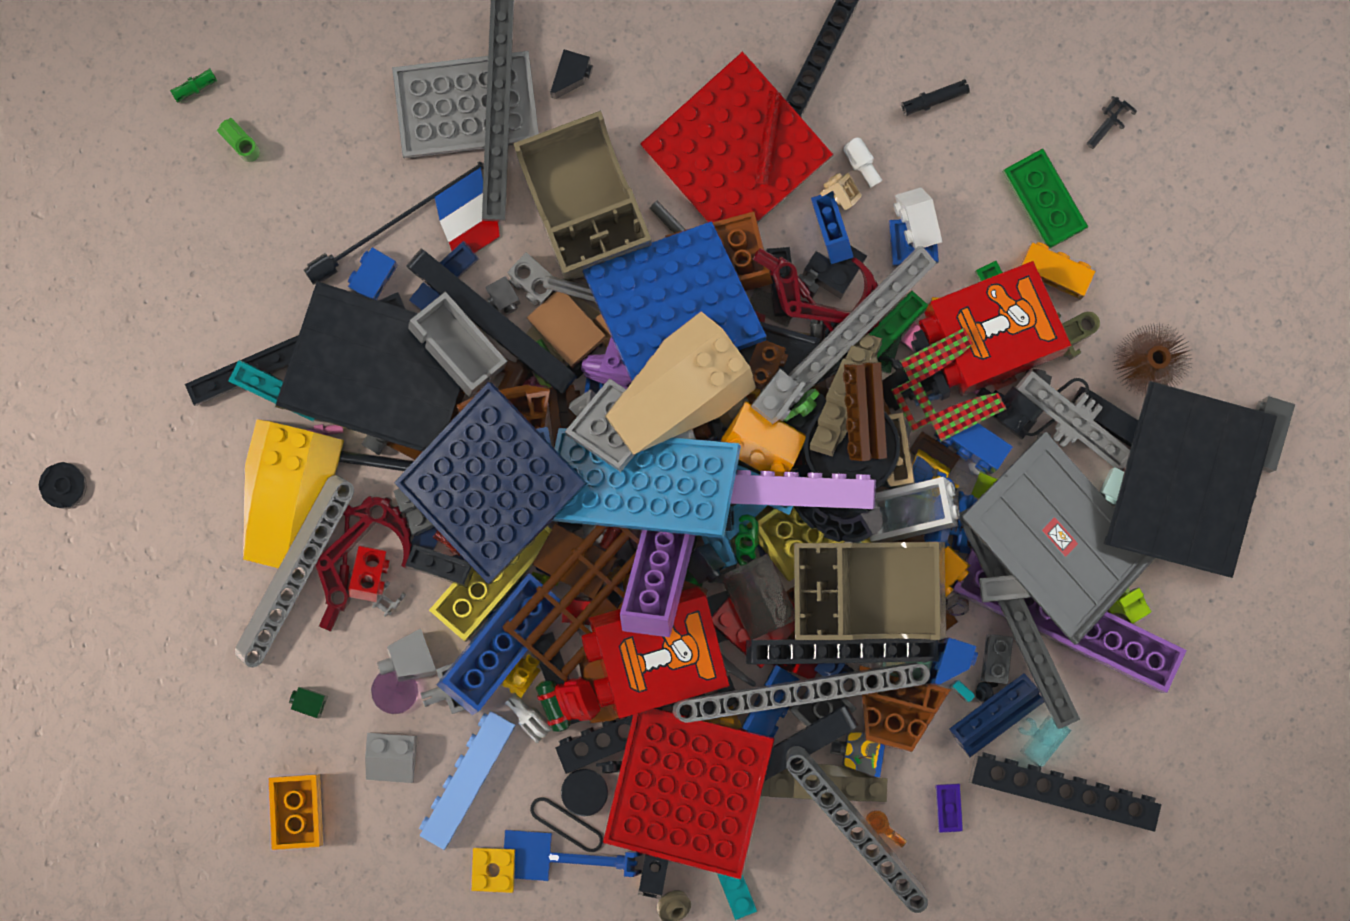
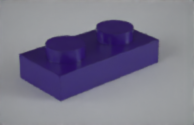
M960 784L935 785L938 832L963 831Z

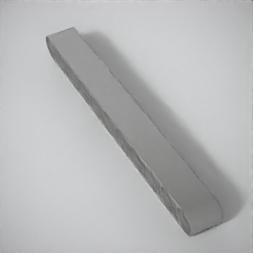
M911 662L697 696L677 701L673 706V714L680 721L694 722L925 684L929 680L930 672L925 665ZM918 667L921 675L918 679L914 680L912 672ZM893 671H896L898 673V680L892 684L889 676ZM869 675L875 676V684L872 687H868L866 684V679ZM850 678L853 683L852 688L845 691L843 683L846 679ZM824 682H828L830 689L827 694L822 695L820 686ZM800 686H805L807 690L803 698L797 696V690ZM781 689L784 694L783 699L775 702L773 698L774 693ZM758 693L760 695V702L752 706L750 698L753 694ZM731 697L737 699V705L734 709L727 708V701ZM707 701H712L714 704V708L710 713H705L703 710V705ZM688 704L691 709L690 714L682 717L679 713L680 708Z

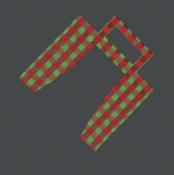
M965 328L900 361L910 381L892 389V392L912 431L932 422L940 440L943 441L1006 409L998 393L976 397L948 407L938 413L935 412L920 382L953 362L973 344ZM909 388L912 389L926 418L918 422L914 420L901 392Z

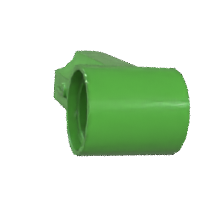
M232 118L224 120L219 125L217 132L244 161L253 162L259 157L260 148ZM252 145L250 152L243 153L245 146Z

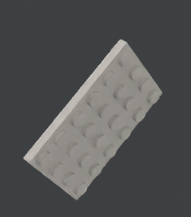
M529 51L512 53L509 146L539 134ZM488 56L392 67L403 158L485 149Z

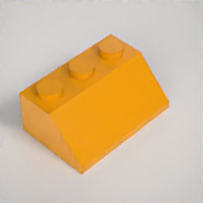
M745 401L723 435L721 442L739 443L741 446L739 460L759 471H775V476H784V472H789L795 464L804 444L806 434L781 420L774 424L770 423L751 407L752 404Z

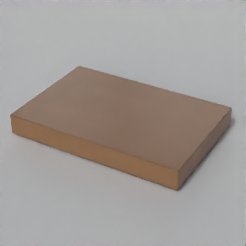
M556 291L526 317L571 368L577 365L607 338L570 296Z

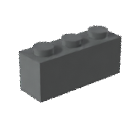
M1270 396L1259 401L1256 407L1258 411L1277 416L1263 466V471L1269 473L1277 470L1295 408L1293 403Z

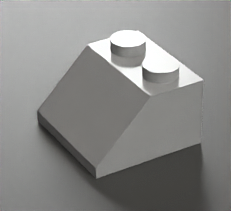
M367 733L365 753L366 780L413 783L417 736Z

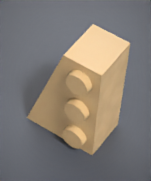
M904 414L888 415L895 424L900 439L899 461L894 473L888 479V483L891 488L915 484Z

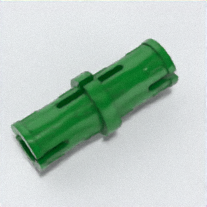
M211 68L198 76L187 78L188 81L171 89L170 92L176 102L179 103L194 93L196 95L199 94L200 90L217 82V79Z

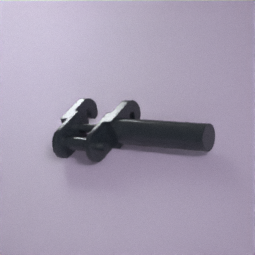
M1112 96V102L1108 107L1102 108L1103 114H1107L1110 118L1104 121L1087 142V145L1094 149L1113 125H1119L1120 129L1125 128V125L1117 119V115L1122 109L1131 110L1133 115L1137 113V110L1125 100L1121 102L1119 97ZM1115 105H1118L1120 108L1114 114L1111 110Z

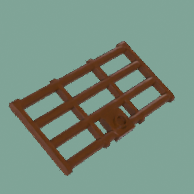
M597 525L576 549L573 548L571 550L570 556L543 586H538L537 592L511 621L508 620L502 626L505 632L516 638L565 682L569 679L568 675L586 657L584 647L582 646L561 670L550 662L552 658L579 629L586 634L591 633L583 625L590 616L594 617L622 608L623 601L616 607L607 597L613 591H616L624 599L625 593L617 586L631 572L636 552L611 580L600 570L629 538L639 544L640 539L627 528H620L623 532L598 560L592 564L583 554L609 527ZM580 559L589 567V570L561 601L557 602L548 593ZM598 575L607 583L606 586L577 618L574 617L566 608L590 581ZM546 598L555 607L533 632L524 639L515 630L535 607ZM563 613L572 623L542 655L533 645Z

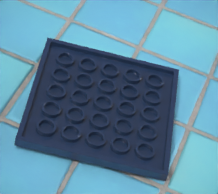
M488 382L394 482L488 584H491L587 484L492 382Z

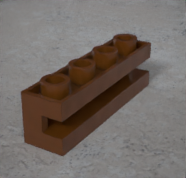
M881 362L844 364L843 380L846 391L844 402L847 407L846 428L849 438L847 449L850 460L868 461L871 458H887Z
M574 384L570 385L563 395L552 387L548 388L550 389L548 404L554 448L558 429H568L577 418L569 409L570 402L581 396L580 390H575Z

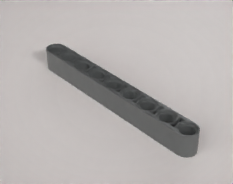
M799 746L790 748L786 754L787 769L906 907L914 913L923 912L928 906L924 886L808 752ZM796 757L803 759L798 764L793 763L791 760ZM810 775H816L818 777L814 781H809L806 779ZM829 792L832 793L833 796L830 798H823L822 794ZM839 810L848 811L845 815L837 814ZM855 827H860L863 829L862 831L857 833L852 831V829ZM871 844L878 846L873 850L867 848ZM887 861L892 863L888 867L882 866V864ZM899 879L907 880L905 883L902 884L897 883ZM914 896L922 897L921 899L916 901L911 899Z

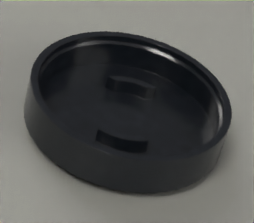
M820 411L811 422L805 438V456L811 472L822 473V478H832V473L846 474V479H856V474L870 475V480H876V489L886 483L894 473L900 456L898 431L887 413L884 412L887 458H871L868 461L850 460L847 449L849 443L848 431L843 440L837 445L833 456L810 450V443L817 430L818 419L822 413Z

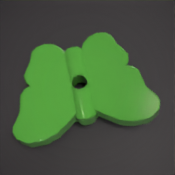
M816 389L808 390L799 399L798 403L794 405V408L784 421H788L798 413L803 417L809 414L817 405L814 399L817 398L819 392Z

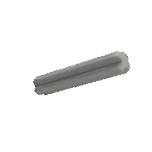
M546 276L544 278L543 286L546 289L596 302L589 286L553 276Z

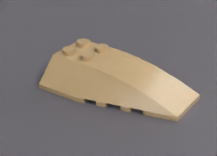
M699 312L663 340L658 350L649 358L644 368L635 376L630 386L622 393L605 417L634 455L722 416L756 389L750 366L725 331L703 312Z

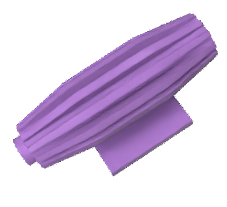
M612 337L605 354L588 355L587 359H583L581 370L585 373L586 378L603 384L610 378L625 389L632 383Z

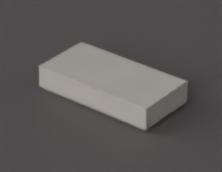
M1013 575L979 579L982 602L1030 597V594Z

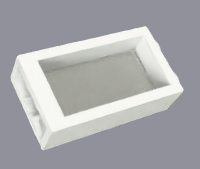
M944 477L875 493V508L879 507L881 514L888 519L883 523L881 530L870 537L871 542L888 543L958 526L957 519L960 518L957 505H954L952 496H955L953 483Z

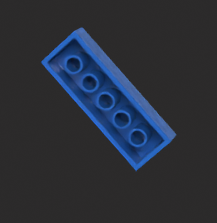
M530 573L522 577L436 684L472 715L481 710L528 650L516 638L505 632L502 626L508 620L511 621L537 592L538 586H543ZM551 591L548 593V594H550L557 602H560V601H561V599H559V598H558L554 593H552ZM544 598L515 631L526 639L555 606Z

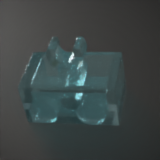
M1051 715L1047 716L1039 728H1037L1036 722L1029 717L1025 720L1031 724L1030 730L1026 731L1022 727L1018 728L1021 734L1031 736L1020 750V753L1038 767L1045 765L1072 731L1067 726L1057 729Z

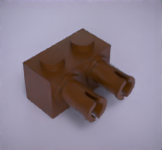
M763 341L756 345L749 363L756 388L763 390L778 371L779 366L784 368L788 358V354H785L786 348L769 341Z

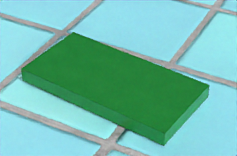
M1043 148L1002 171L1041 240L1049 249L1088 228L1086 221Z

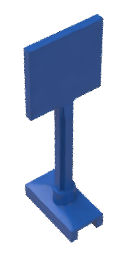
M505 830L504 849H515L514 879L549 881L551 862L616 867V869L624 870V877H635L642 873V869H635V866L638 865L635 857L642 856L643 853L631 850L625 852V855H617V857L551 852L552 833Z

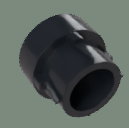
M1012 386L1003 397L1006 409L995 414V416L1018 434L1030 421L1034 423L1043 410Z

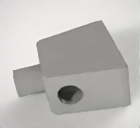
M421 629L387 647L389 658L377 662L381 676L394 671L398 681L429 677L436 674V668Z

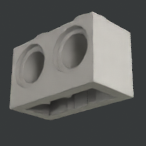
M527 252L507 272L510 277L508 281L517 290L522 288L526 291V298L534 305L537 303L541 305L556 292L547 289L543 294L535 292L536 286L543 284L546 276L552 275ZM526 268L531 273L528 278L522 279L518 276L519 271Z

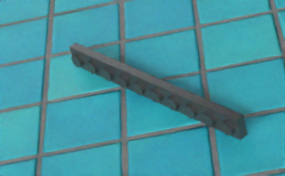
M491 0L482 221L506 222L514 0Z
M968 509L959 512V521L986 578L1012 575L961 518ZM1024 599L997 601L1056 728L1061 729L1080 720Z

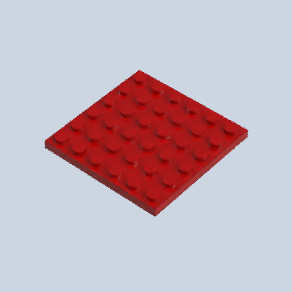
M743 51L640 143L708 222L712 221V223L750 212L755 213L758 223L834 155L784 97L779 94L781 96L778 97L780 98L778 100L780 105L777 106L779 111H776L778 117H775L777 118L775 120L777 121L775 123L777 126H774L776 127L774 128L776 131H773L775 137H772L774 139L772 140L774 146H771L773 147L771 149L773 151L770 152L772 157H769L771 163H768L771 165L768 166L770 167L768 169L770 172H767L769 173L767 175L769 176L767 177L768 180H766L768 183H765L767 185L755 183L761 151V139L764 131L766 105H768L769 90L778 91Z
M657 708L634 714L603 843L741 879L775 738L704 720L683 722L677 719L673 712Z

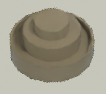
M674 890L661 897L657 903L656 911L662 921H680L689 913L691 901L685 892Z

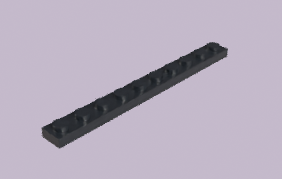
M398 292L378 300L406 309ZM299 335L248 356L241 361L268 374L289 366ZM237 362L186 383L185 386L193 405H200L239 388V386L229 382Z

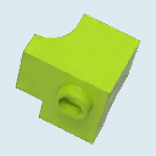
M1128 588L1107 612L1118 614L1125 621L1134 624L1152 611L1147 605L1140 588L1132 590Z

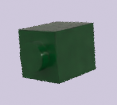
M298 687L297 691L293 690L289 703L292 704L291 710L319 719L328 696L304 687Z

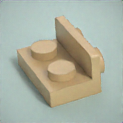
M849 172L844 175L837 173L829 178V181L823 184L825 188L820 192L821 196H824L834 191L835 201L844 210L852 207L862 197Z

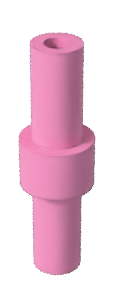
M324 424L314 425V428L303 429L323 435L344 433V428L337 425L324 426Z

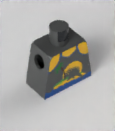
M848 732L845 742L835 740L831 743L830 754L842 755L843 766L880 778L885 745L867 741L865 732Z

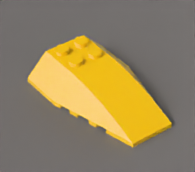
M256 420L245 462L243 560L275 568L280 567L325 482L329 477L336 474L344 440L270 421Z

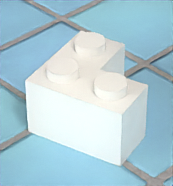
M921 187L895 195L897 203H894V210L897 217L900 216L902 222L906 223L907 230L904 231L907 243L911 244L915 249L918 246H923L924 248L941 243L942 237L933 199Z

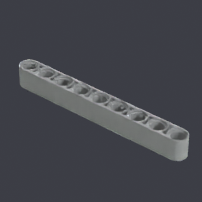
M338 475L329 477L325 482L235 648L236 656L248 667H257L264 660L353 497V485Z

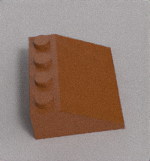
M750 212L713 222L744 290L748 291L773 284L770 270L753 260L754 254L759 248L764 250L755 213ZM676 232V233H672V234H669V235H665V238H666V237H669V236H672V235H675V234L680 233V232Z

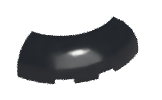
M794 506L799 516L810 528H816L824 534L825 538L836 542L846 541L855 543L865 540L879 532L883 525L879 507L865 513H858L836 507Z

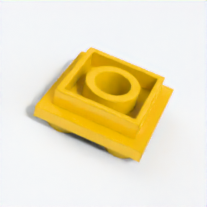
M473 848L471 891L514 893L515 849ZM492 863L497 864L500 869L496 877L492 876L489 872V867Z

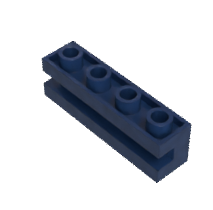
M1023 673L949 728L958 745L970 758L1043 704L1044 700L1039 694L1040 692L1036 685Z

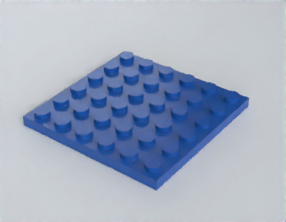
M712 221L652 242L651 246L583 269L585 279L631 381L644 368L646 362L658 350L663 340L699 312H703L719 325L738 351L766 341V334Z

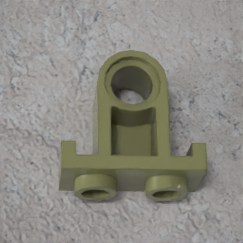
M1087 311L1062 324L1071 343V347L1063 356H1067L1071 360L1081 354L1080 349L1075 351L1073 345L1090 337L1099 329L1100 320L1095 313ZM1082 320L1090 321L1092 325L1091 330H1086L1082 327Z

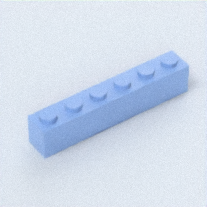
M490 711L489 714H483L478 723V726L481 727L478 734H472L466 744L469 750L465 756L461 754L454 766L458 768L454 776H448L443 785V788L446 789L442 797L437 796L431 806L434 810L430 818L425 817L419 827L422 830L420 837L443 850L449 845L516 724L493 711Z

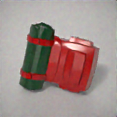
M579 677L556 685L555 681L547 680L542 681L536 686L537 698L541 701L548 719L547 723L549 726L551 725L553 732H561L568 729L572 719H578L579 721L591 720L601 711L589 680Z

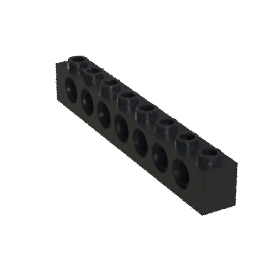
M930 639L746 640V664L939 662L938 640Z
M730 675L727 676L729 686L718 689V693L735 691ZM735 697L729 698L727 707L737 703V699ZM707 701L703 705L705 713H710L714 708L713 702ZM676 702L657 707V709L663 710L666 706L673 707ZM683 705L679 713L688 716L690 711H687ZM633 715L627 716L618 722L616 720L605 721L602 723L603 728L594 731L593 727L581 731L582 737L573 740L569 736L558 741L560 746L555 747L565 774L625 750L628 738L621 737L618 729L623 724L631 726ZM601 733H605L610 737V744L606 747H601L597 743V737ZM580 742L588 746V753L585 756H579L575 752V746Z
M982 752V756L975 755L968 783L1153 832L1156 831L1162 804L1155 803V797L1142 794L1140 799L1133 797L1132 791L1119 788L1117 793L1110 791V786L1096 782V786L1087 785V780L1073 776V780H1068L1064 778V773L1051 770L1049 775L1042 773V768L1028 764L1027 768L1019 767V762L1005 758L1004 762L996 761V755ZM999 766L1002 769V776L995 780L991 776V771L994 767ZM1019 772L1025 776V782L1020 786L1014 782V776ZM1044 778L1048 783V787L1045 791L1040 792L1037 788V782ZM1067 784L1071 792L1068 797L1063 798L1060 795V788ZM1090 790L1093 794V800L1086 804L1083 801V794ZM1112 796L1116 800V806L1109 810L1106 807V800ZM1132 803H1136L1139 807L1138 813L1134 816L1129 813V806Z

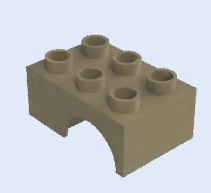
M601 110L513 143L518 162L564 280L573 281L584 276L583 269L652 245V239L633 191L629 187L615 155Z
M945 542L794 543L795 640L895 638L941 640L946 638Z

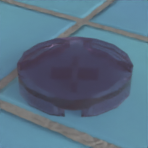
M394 671L382 676L379 673L371 687L372 699L375 705L386 713H403L409 710L416 702L418 683L415 679L398 681Z

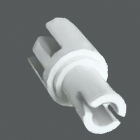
M857 137L844 146L843 151L853 169L861 171L870 188L881 182L882 178H880L872 164L874 157L863 140Z
M516 693L505 702L519 717L518 724L536 743L541 741V738L545 737L552 730L551 725L549 726L547 723L548 720L536 708H529Z

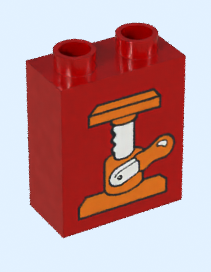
M1034 261L931 301L924 313L926 318L919 320L920 330L923 329L929 345L963 328L967 331L973 344L953 362L941 369L948 387L957 386L961 397L1062 357L1071 347V343Z
M698 586L681 591L670 637L622 631L621 609L590 617L589 622L592 632L581 635L588 662L600 660L604 677L593 680L599 705L601 708L612 705L619 719L729 686L707 597Z

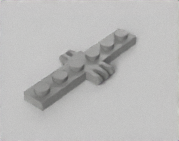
M1032 370L1028 371L1015 388L1058 422L1055 426L1057 432L1053 435L1052 439L1056 442L1061 439L1059 444L1062 447H1065L1070 441L1074 443L1079 439L1113 467L1123 471L1126 467L1130 450L1093 420L1102 410V406L1100 404L1094 406L1096 401L1092 398L1085 403L1089 397L1085 392L1072 404Z

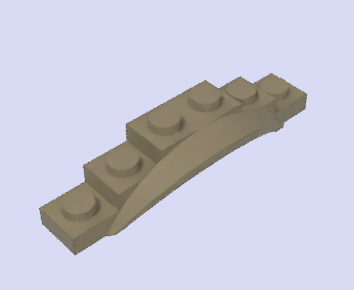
M865 334L854 346L851 345L846 359L842 360L827 393L826 404L818 419V427L810 443V450L833 456L837 445L843 440L848 431L846 428L847 407L844 402L846 395L845 382L843 380L844 364L878 362L877 354L882 345V338Z
M818 764L849 801L887 802L888 778L870 777L863 772L847 767ZM788 769L766 780L761 796L812 799ZM810 775L806 779L809 781H814L818 777L816 775ZM829 792L822 794L823 798H830L833 796V794Z

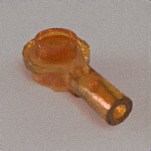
M874 810L867 814L866 821L878 834H885L901 848L906 844L907 840L889 826L888 818L883 812Z

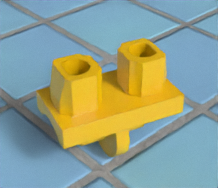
M527 655L525 659L521 658L506 677L502 686L509 688L511 693H516L522 698L541 671L537 668L540 663L539 660L531 655Z

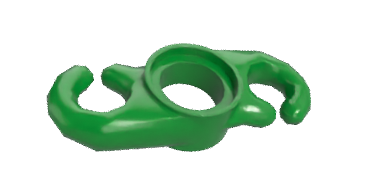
M745 514L739 518V522L749 520L752 528H746L742 523L739 524V535L735 540L736 560L740 566L751 568L756 565V562L752 560L747 563L743 560L742 556L746 554L751 559L756 558L755 550L759 544V523L754 516ZM742 537H749L753 545L746 546L742 542Z

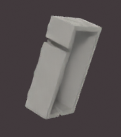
M446 292L414 316L409 322L408 329L421 343L426 341L425 348L469 397L481 389L487 380H492L505 369L507 360Z

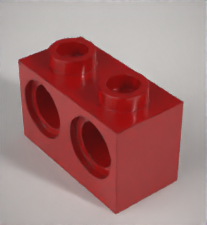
M363 546L358 547L349 586V597L377 602L378 595H383L385 581H381L383 573H388L390 560L386 559V551ZM369 561H375L378 563V565L375 567H370L366 563ZM370 582L373 584V587L364 588L362 584Z

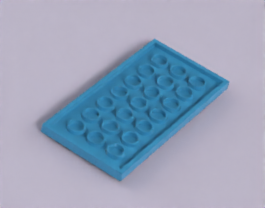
M558 429L554 449L587 484L552 521L724 538L741 449L739 443L670 438L636 453L625 468L619 472L568 437L565 433L567 429Z

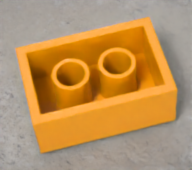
M320 774L268 778L272 850L323 846Z

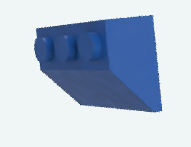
M949 637L939 640V662H932L929 671L930 677L926 684L940 685L969 670L971 665H975L978 657V652H975L976 646Z
M775 665L764 686L798 681L800 679ZM781 689L775 691L773 696L775 702L783 699V691ZM758 695L753 706L760 702V695ZM790 706L750 712L741 728L751 733L774 738L779 729L776 723L779 717L784 719Z

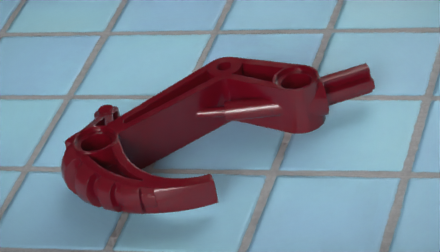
M759 248L754 254L753 260L771 271L770 275L773 276L781 308L787 315L796 318L821 320L832 332L834 328L829 322L841 323L852 312L815 303L809 295L810 291L797 275L796 267L783 257L778 259L762 248ZM853 257L851 261L859 267L864 278V291L861 299L854 307L855 309L879 284L874 279L872 272L861 261ZM783 266H789V274L781 277L780 269ZM800 295L803 298L806 297L808 301L800 300ZM878 321L866 334L870 333L875 327H878L880 322Z
M369 496L361 505L356 507L348 505L343 513L345 516L344 534L320 555L315 564L325 593V604L328 605L319 627L331 632L340 611L344 612L349 605L351 597H349L348 591L349 565H347V555L376 523L390 528L397 534L403 546L404 555L401 566L407 569L405 564L412 549L410 538L412 534L407 526V518H403V513L400 512L399 506L394 507L392 505L391 498H372V496ZM380 506L383 508V515L375 519L372 516V510ZM350 517H359L360 520L349 529ZM343 559L342 565H340V572H339V570H338V568H337V565H338V563ZM341 591L345 598L341 604L337 605L333 597L335 593Z

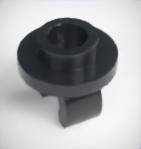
M984 681L978 684L976 697L981 704L994 696L993 687H997L998 683Z

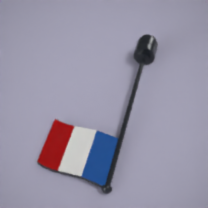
M477 162L478 165L335 258L332 254L329 256L326 253L320 255L308 263V267L303 269L313 285L317 281L322 283L338 272L336 269L339 266L338 260L434 198L439 220L451 251L465 241L474 253L478 252L500 237L498 221H482L483 177L481 170L484 169V164Z

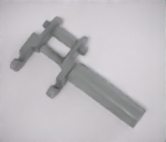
M353 569L349 573L350 579L352 577ZM388 581L385 583L383 595H378L377 602H372L374 603L372 608L378 607L385 612L384 617L388 614L391 615V610L393 608L396 609L406 596L405 593H402L396 602L387 598L384 592L390 585ZM365 582L362 584V587L371 588L373 584ZM382 598L391 604L389 608L380 603Z

